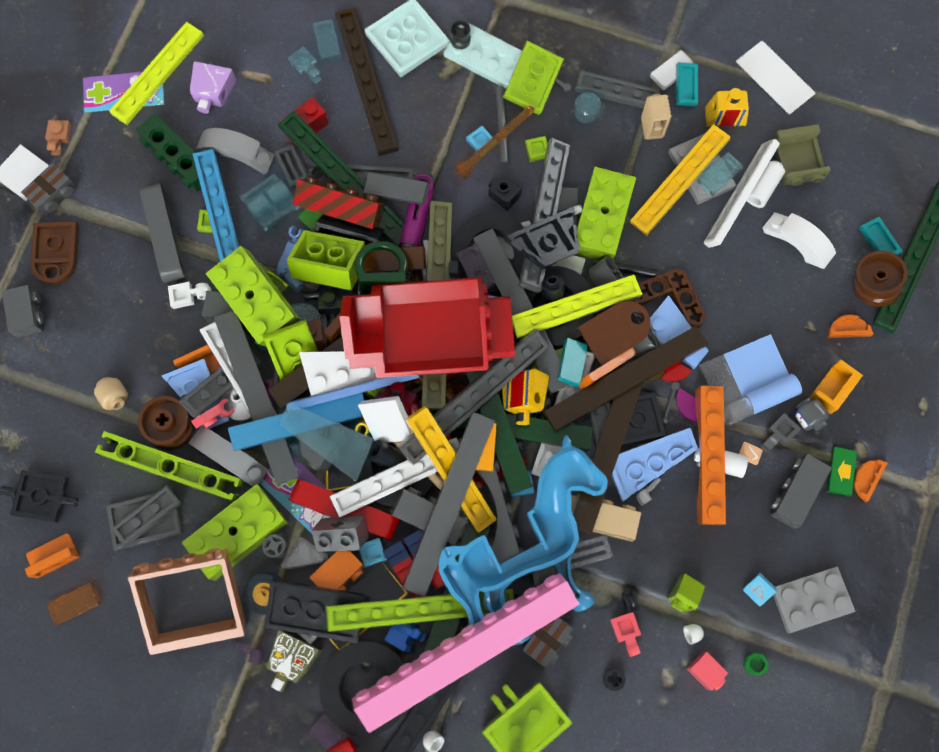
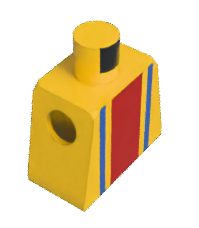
M733 88L731 91L716 92L705 107L706 127H712L713 124L716 126H746L749 111L747 91Z
M537 369L522 371L502 388L503 407L506 411L516 415V424L529 425L530 413L543 410L549 375Z

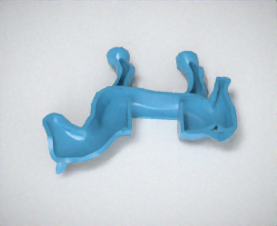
M567 435L562 440L561 451L555 453L541 471L535 506L527 512L529 522L540 543L500 564L485 535L477 537L466 546H449L442 550L439 559V573L451 595L467 611L469 625H475L483 618L479 591L484 593V608L489 613L496 612L503 608L505 604L504 591L516 578L549 566H554L556 574L560 573L570 586L580 604L573 608L575 612L586 610L595 603L592 594L580 589L571 576V556L579 541L577 523L571 511V491H583L593 496L602 495L607 488L608 481L606 476L582 450L571 445ZM459 554V559L457 562L455 560V556ZM533 633L514 645H518L527 641L532 637Z

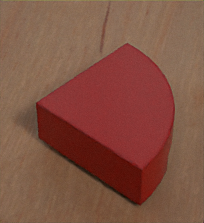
M677 363L666 369L661 380L665 382L680 381L685 379L692 370Z

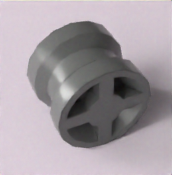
M269 535L263 541V552L274 559L282 558L288 552V542L279 535Z

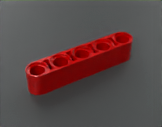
M297 479L288 499L289 501L331 518L339 517L330 498L331 495L336 493ZM367 505L341 516H365L368 532L392 541L400 521L399 518Z

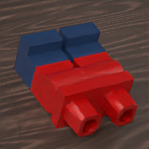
M422 529L403 539L413 557L423 536ZM399 541L382 552L401 583L404 584L412 564V559L403 543ZM439 563L431 580L436 591L446 586L439 573ZM407 591L408 593H411V595L414 598L424 597L416 593Z

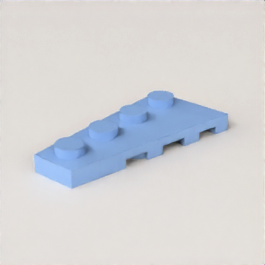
M691 428L681 430L619 454L612 473V479L621 502L697 450L698 447Z

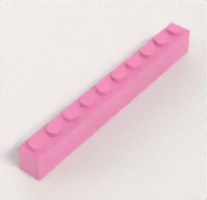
M560 573L551 575L541 585L526 590L523 596L506 602L503 608L496 612L486 614L480 622L465 627L460 634L453 638L445 639L437 648L432 651H425L414 662L406 663L394 674L382 677L376 685L359 691L352 698L354 710L368 733L580 604L564 577Z

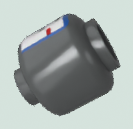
M807 398L796 406L795 417L806 431L815 430L818 432L828 425L826 421L829 419L830 414L819 399L812 400Z

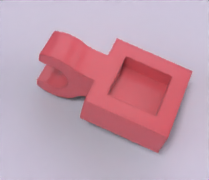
M223 399L216 406L192 420L191 422L197 429L202 425L207 428L218 421L216 416L226 418L233 414L234 409L226 411L223 408L228 399Z
M631 612L611 619L610 622L618 643L625 641L630 657L640 654L641 652L635 637L640 636L641 632L634 613Z

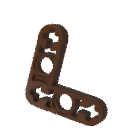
M674 269L638 283L642 293L645 289L647 290V293L642 294L640 300L636 298L638 304L644 305L671 294L678 309L692 328L694 326L699 328L706 319L705 312L684 271ZM674 276L681 278L679 285L676 281L672 282ZM659 283L662 285L663 291L656 293L651 289V285ZM688 294L691 297V303L684 304L681 302L680 295ZM692 312L695 316L699 315L700 318L698 322H696V320L690 319L692 316Z

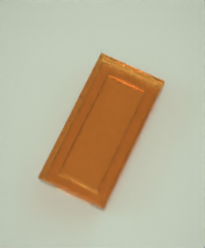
M88 583L47 603L54 624L59 625L100 605L101 602L93 583Z

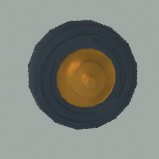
M258 573L250 578L245 586V602L257 614L266 615L271 580H282L275 573Z

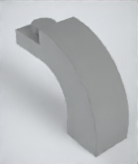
M223 128L204 130L196 147V150L199 152L214 149L216 158L229 157L236 159L262 174L268 173L274 157L273 153L259 146V141Z
M203 425L189 442L191 446L252 487L259 484L268 471L266 467L242 450L234 451L230 442Z

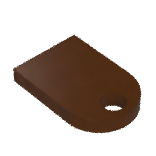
M76 221L33 223L30 266L32 273L41 282L48 285H58L66 282L74 274L77 264L79 224ZM51 270H58V273L54 278H48V274Z
M623 301L582 324L577 329L599 365L602 366L643 341L650 331L651 321L648 312L642 305L633 301ZM633 312H639L643 316L641 324L632 322L631 315Z

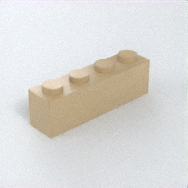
M580 494L577 496L571 495L572 514L575 511ZM604 499L593 532L633 542L636 539L641 512L635 511L636 508L629 505H622V508L613 506L614 502Z

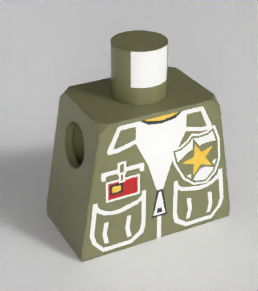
M279 630L267 664V669L276 673L270 686L283 692L288 680L299 683L322 650L283 630Z

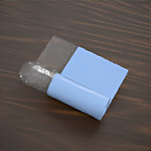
M771 334L699 365L708 386H724V422L727 425L736 423L802 393L799 380L794 374L788 373Z

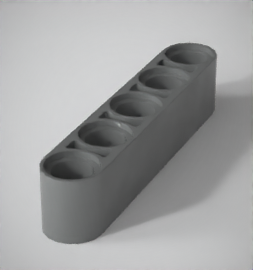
M161 183L140 188L142 204L160 277L163 283L185 278L186 274L164 187Z
M608 256L589 269L590 277L596 287L623 278L615 262ZM633 312L631 320L635 324H641L643 316L639 312ZM651 326L647 337L633 346L637 352L635 355L637 358L660 346V342Z

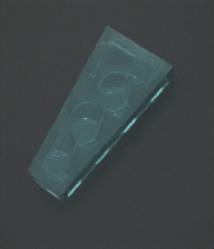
M288 403L279 425L347 476L357 481L374 441L373 438Z

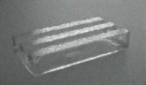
M607 535L577 543L575 549L603 541L602 546L572 554L571 560L605 550L606 554L574 564L571 562V570L612 558L613 553L611 552Z

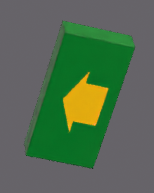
M839 447L832 448L830 467L832 469L828 476L827 492L845 496L852 495L857 451Z

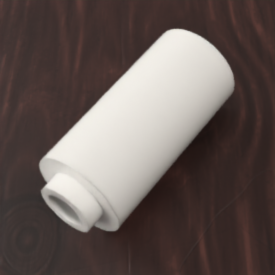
M769 161L749 195L748 203L758 208L765 206L785 174V169L780 162Z
M697 448L694 455V461H697L698 467H700V448ZM725 450V474L743 478L747 469L748 456Z

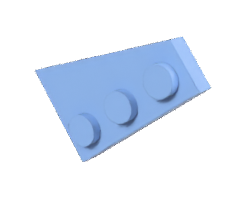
M669 295L650 318L651 327L660 345L692 328ZM705 347L682 361L692 369H695L707 354L708 349Z
M205 359L164 374L162 377L182 399L207 379L211 373ZM221 398L214 402L204 412L216 406L220 401H222ZM216 416L218 421L207 428L212 429L229 422V417Z

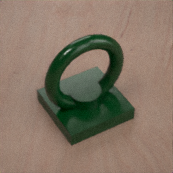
M376 241L365 245L358 252L354 266L359 277L360 295H371L372 285L405 283L408 260L400 247L390 242ZM386 250L397 257L399 269L394 273H366L363 266L364 259L373 251Z

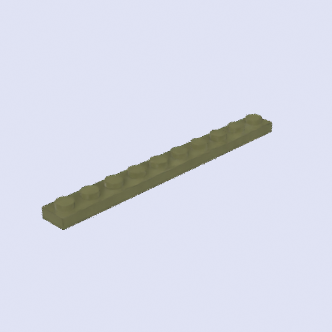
M430 201L427 281L450 279L451 202ZM446 373L423 375L421 408L425 406L429 411H439L445 406Z

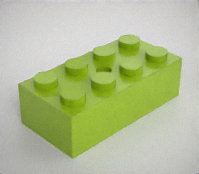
M599 167L594 168L577 228L576 238L579 242L580 250L577 255L599 260L608 256L614 260L636 177Z
M242 246L238 247L206 273L259 345L266 346L263 335L295 324L301 320L251 252Z
M256 484L181 543L189 553H196V555L204 554L215 548L220 550L228 549L233 568L262 545L266 537L276 534L289 522L263 488ZM237 528V534L232 536L233 530ZM221 564L201 568L209 580L216 581L223 575Z

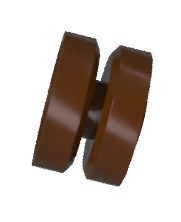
M881 250L867 254L860 260L853 281L854 294L861 302L868 306L883 307L894 303L902 294L908 275L906 264L899 256L892 252Z
M155 397L148 401L139 413V431L145 439L161 449H179L189 443L195 432V426L191 422L194 418L179 403V400L174 397Z

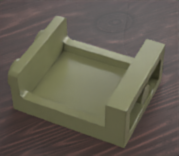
M819 124L779 130L773 137V139L780 143L775 151L777 161L785 169V174L782 177L784 186H798L809 181L818 183L823 181L831 171L829 166H824L817 141V136L821 132Z

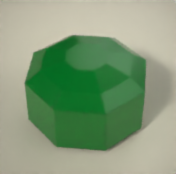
M751 652L744 657L743 667L748 674L761 676L767 672L768 661L763 654Z

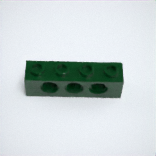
M154 113L136 129L140 135L138 140L144 147L148 148L150 146L154 150L152 151L153 155L160 162L164 160L167 163L166 167L174 175L178 173L181 176V182L188 189L192 187L198 192L201 189L192 154L196 152Z

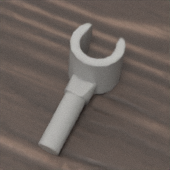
M659 477L655 478L649 486L636 495V499L641 506L652 500L649 492L661 481Z

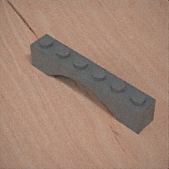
M495 458L493 472L475 470V473L484 481L494 501L497 520L494 542L491 549L500 564L524 550L522 547L518 548L516 539L519 538L516 524L511 525L509 516H513L510 503H505L503 494H506L503 480H498L496 472H500Z

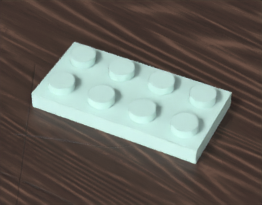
M469 24L471 29L470 45L465 49L459 50L455 49L450 42L444 51V57L506 89L522 51Z

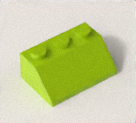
M303 230L286 259L292 279L352 290L358 279L354 266L355 258L358 252L365 246V242Z

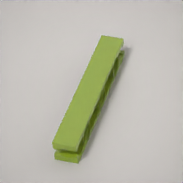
M105 431L102 434V438L106 439L107 443L118 442L115 452H108L103 449L102 445H98L95 453L231 502L237 500L239 494L230 493L228 495L222 492L225 482L234 483L235 487L239 486L241 488L245 484L240 478ZM132 448V455L126 458V451ZM174 462V469L171 472H167V465ZM211 477H216V484L213 487H208V480Z

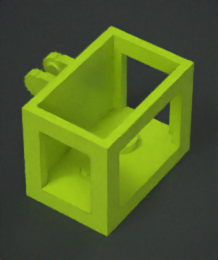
M536 681L519 697H516L506 684L502 688L504 693L513 702L505 708L498 696L494 694L490 697L501 712L482 728V733L497 752H540L570 726L572 722L539 682Z

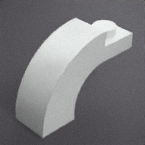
M774 213L763 227L765 234L789 242L801 252L806 263L824 269L836 254L832 243L821 230L793 213L789 217Z

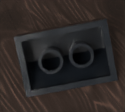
M323 214L316 221L314 232L364 241L365 245L372 242L383 241L385 229L378 227L371 229Z

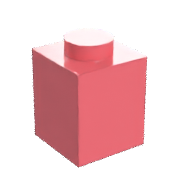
M701 652L686 668L707 690L711 691L722 687L726 682L724 677L728 674L708 652Z

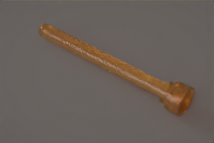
M532 106L526 107L468 160H460L454 165L456 172L463 179L467 178L471 174L473 166L534 112V108Z

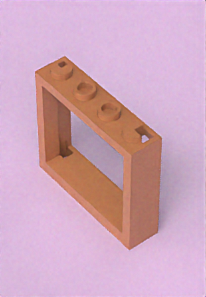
M215 548L199 555L190 553L174 560L172 558H165L154 564L141 563L132 569L128 580L150 655L245 635L247 623L228 549L220 550ZM221 564L235 618L159 634L144 579Z

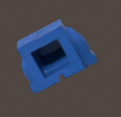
M416 623L393 625L384 640L411 654L413 642L419 640L425 643L429 636L419 630L420 626Z

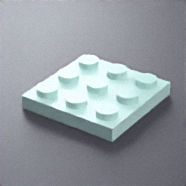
M416 0L407 1L365 29V35L400 77L446 48L450 43V40Z

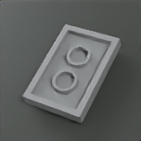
M705 134L669 149L668 153L676 167ZM717 154L688 189L698 205L734 189L736 184L721 157Z
M838 567L775 586L777 592L773 597L787 633L855 612Z

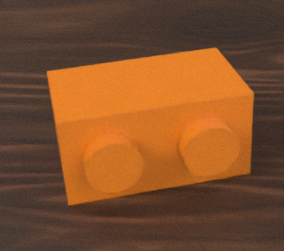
M350 550L337 551L309 578L319 587L346 591L345 586L351 580L355 582L362 576L364 565Z

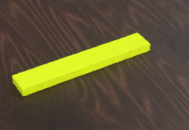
M186 22L110 109L111 115L128 125L204 37L203 32Z
M633 274L513 315V330L516 338L519 339L525 337L533 329H537L540 332L607 309L620 302L639 298L642 296V292Z

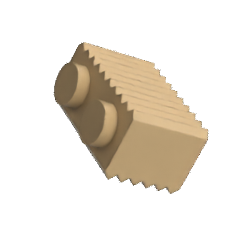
M653 94L647 97L641 116L646 140L663 138L672 117L667 95Z

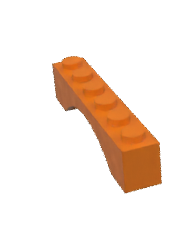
M700 386L695 390V408L700 447L697 525H725L724 386Z

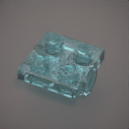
M275 173L240 196L241 201L264 231H267L300 208L292 205L294 198L283 181L278 179Z

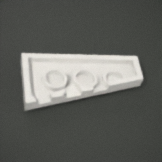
M344 351L299 352L311 396L379 379L376 378L375 367L350 369L349 361L345 359Z

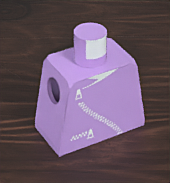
M194 61L190 93L194 101L198 102L197 110L199 112L208 114L211 105L224 106L236 83L232 69Z

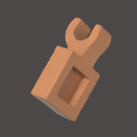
M48 120L45 139L48 142L47 150H52V156H61L62 143H69L72 124L69 121Z

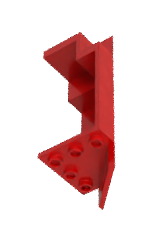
M482 277L372 285L371 295L343 296L340 324L345 359H348L350 369L375 367L376 378L489 370L488 361H493V359L515 357L510 296L488 298L487 285H482Z

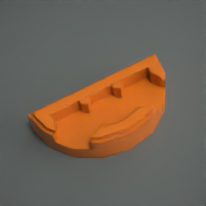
M851 314L840 316L828 329V338L869 337L873 335L869 324L867 325L859 316Z
M882 460L868 461L860 465L855 471L854 489L863 501L868 502L888 462Z

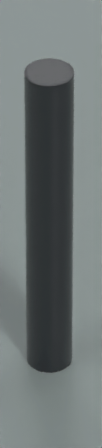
M594 259L593 266L600 260ZM615 262L619 271L623 273L651 278L658 275V270Z

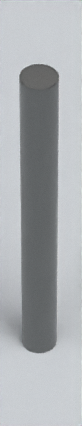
M497 86L496 103L500 164L506 165L509 162L505 100L502 98L504 87Z

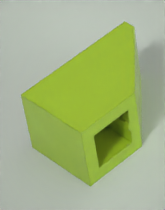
M684 573L678 578L667 599L672 602L670 605L680 612L696 610L705 586Z

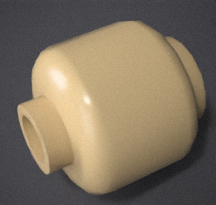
M103 378L96 384L94 389L96 399L102 408L106 410L121 409L128 399L127 390L117 378Z

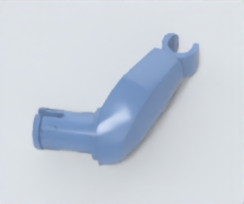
M291 226L289 235L293 239L288 240L278 262L276 273L279 279L285 280L292 290L297 293L306 284L302 280L291 278L286 259L302 234L303 229H299L296 235L297 227Z

